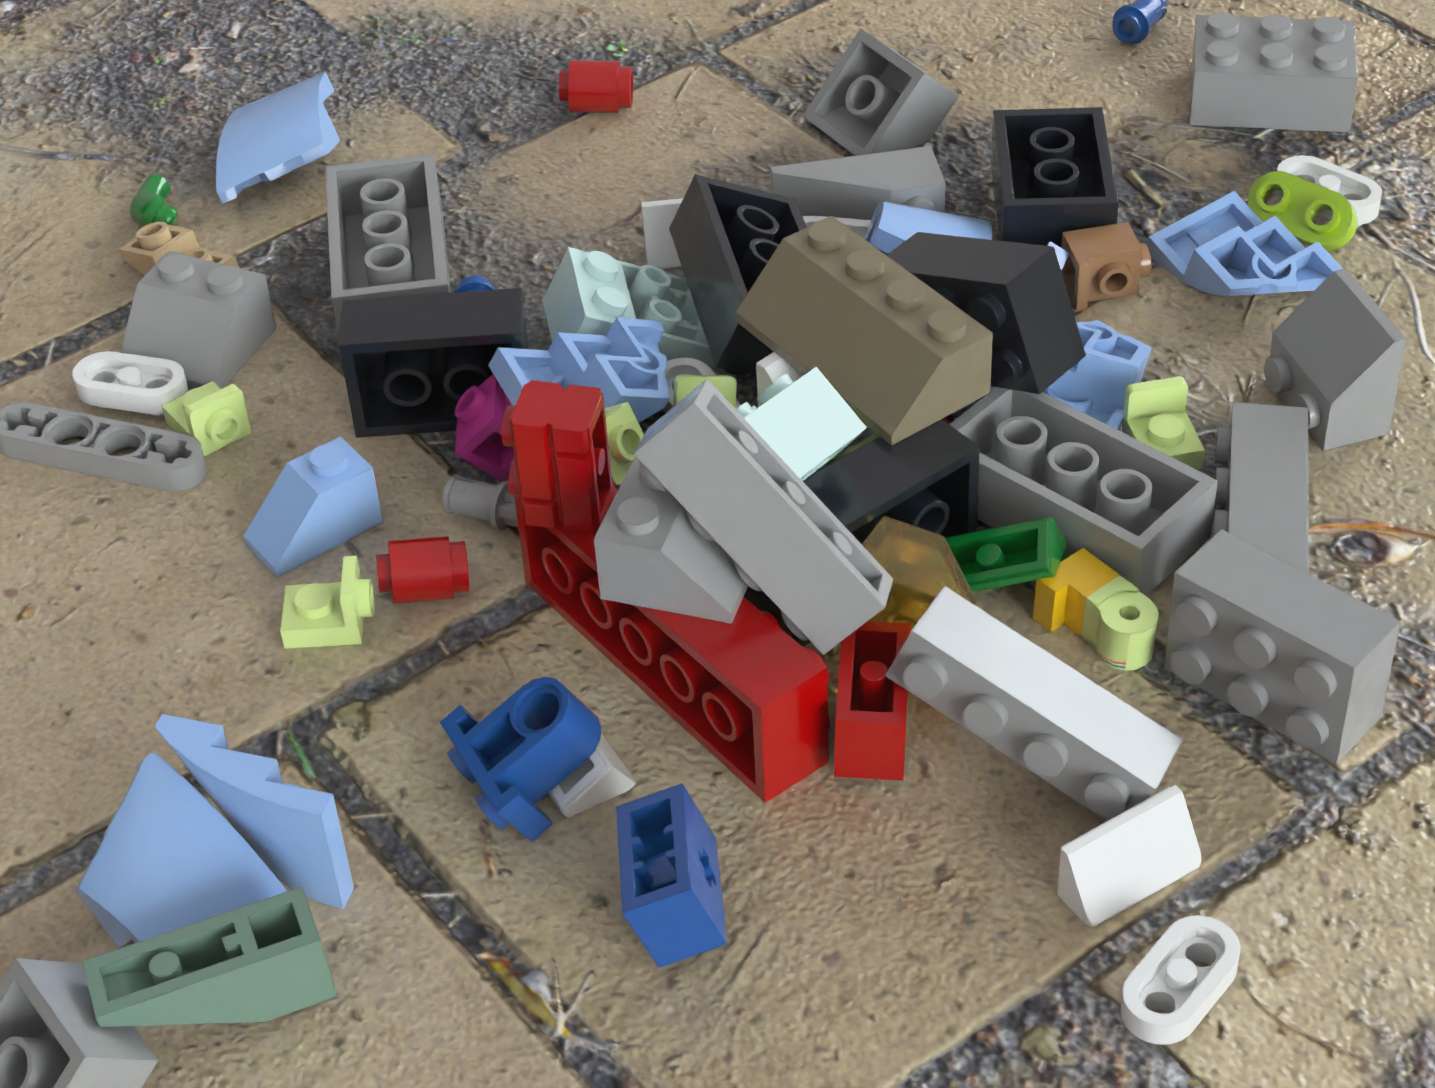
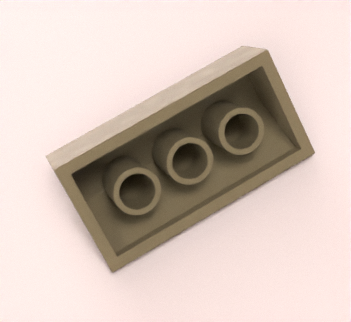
M832 215L783 238L736 311L737 323L802 375L817 367L862 423L891 446L990 394L993 333Z

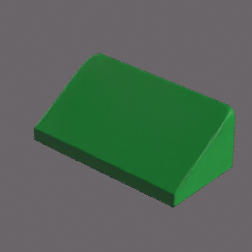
M1051 516L930 541L928 596L931 600H934L944 586L960 595L1054 577L1066 550V537Z

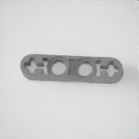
M31 402L13 403L0 409V452L2 455L12 459L170 492L189 490L199 485L207 474L201 443L197 438L188 434ZM86 437L75 444L59 445L70 438ZM138 448L128 455L112 456L114 452L121 449Z

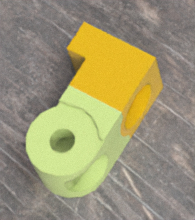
M1081 548L1061 561L1054 577L1036 580L1033 620L1045 629L1053 632L1063 624L1096 647L1098 658L1113 669L1124 671L1137 670L1146 666L1152 659L1159 619L1157 606L1141 593L1136 586L1085 548Z

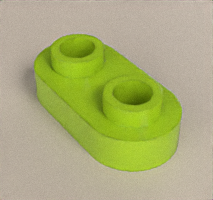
M1283 171L1266 173L1255 181L1249 191L1248 206L1263 222L1276 216L1299 242L1310 246L1318 241L1326 251L1336 250L1346 245L1356 232L1358 225L1357 213L1343 195ZM1277 190L1283 191V197L1278 204L1267 205V199L1272 192ZM1322 211H1333L1332 219L1327 224L1316 225L1317 216Z

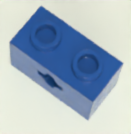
M681 783L617 806L622 914L657 966L660 968L727 945L716 837L684 785Z

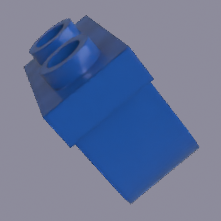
M550 677L533 679L525 684L482 721H479L461 704L440 721V724L454 744V747L447 752L448 757L469 782L474 784L477 781L482 789V792L475 799L485 815L501 830L508 824H511L531 842L553 825L549 816L536 806L535 803L587 761L596 750L601 739V724L598 716L561 682Z

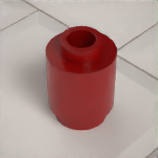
M570 60L569 70H560L559 99L560 101L568 102L570 112L619 113L620 108H632L633 67L621 66L620 61Z
M449 536L388 541V554L376 555L379 593L392 592L393 604L454 599V593L469 592L470 590L465 541L450 542Z

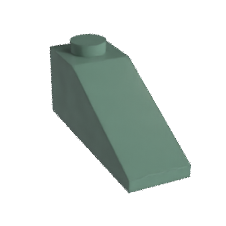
M303 887L82 961L99 1027L266 1022L337 997L323 945Z

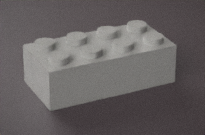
M434 154L325 166L331 299L338 336L340 334L342 300L451 293L443 212Z
M995 387L990 391V394L984 396L949 424L980 446L977 519L992 528L1052 516L1066 537V550L1061 561L1081 548H1085L1147 596L1211 537L1218 480L1044 392L1035 394Z

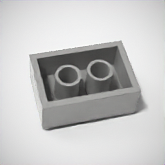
M1224 12L1212 15H1196L1191 61L1189 125L1350 132L1358 81L1354 21H1342L1336 17H1321L1317 20L1289 19L1283 15H1268L1263 18L1236 17L1233 14Z
M1221 529L1174 573L1164 668L1177 675L1184 682L1199 687L1233 706L1240 713L1250 716L1292 739L1299 746L1338 764L1382 716L1401 621Z

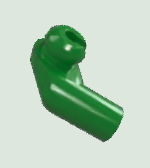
M154 174L149 175L131 202V217L142 226L154 222H165L168 225H172L178 216L176 208L164 203L171 190L170 184L164 177Z

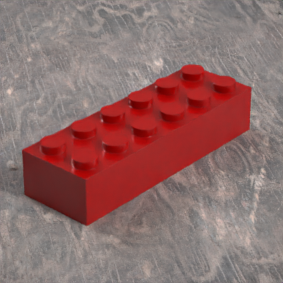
M613 482V496L610 501L609 507L618 492ZM514 496L526 584L763 802H768L829 763L828 730L830 729V721L828 717L827 694L829 673L824 661L817 652L811 648L802 647L782 630L772 614L765 610L760 611L744 597L732 624L600 599L594 537L597 531L587 533L564 530V526L560 524L555 529L526 525L522 516L520 497Z

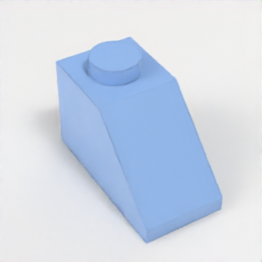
M341 436L287 462L244 534L246 546L277 578L382 524L383 519L373 467Z

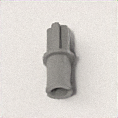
M458 474L448 479L442 498L445 512L490 521L492 527L498 530H504L508 525L518 527L514 496H511L509 493L508 481H502L499 485L465 478Z

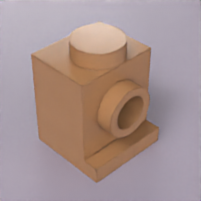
M1128 222L1062 232L1061 248L1069 252V255L1061 272L1068 296L1076 311L1087 310L1088 302L1136 295L1139 293L1140 278L1149 277L1151 274L1152 265L1148 246L1145 243H1139Z

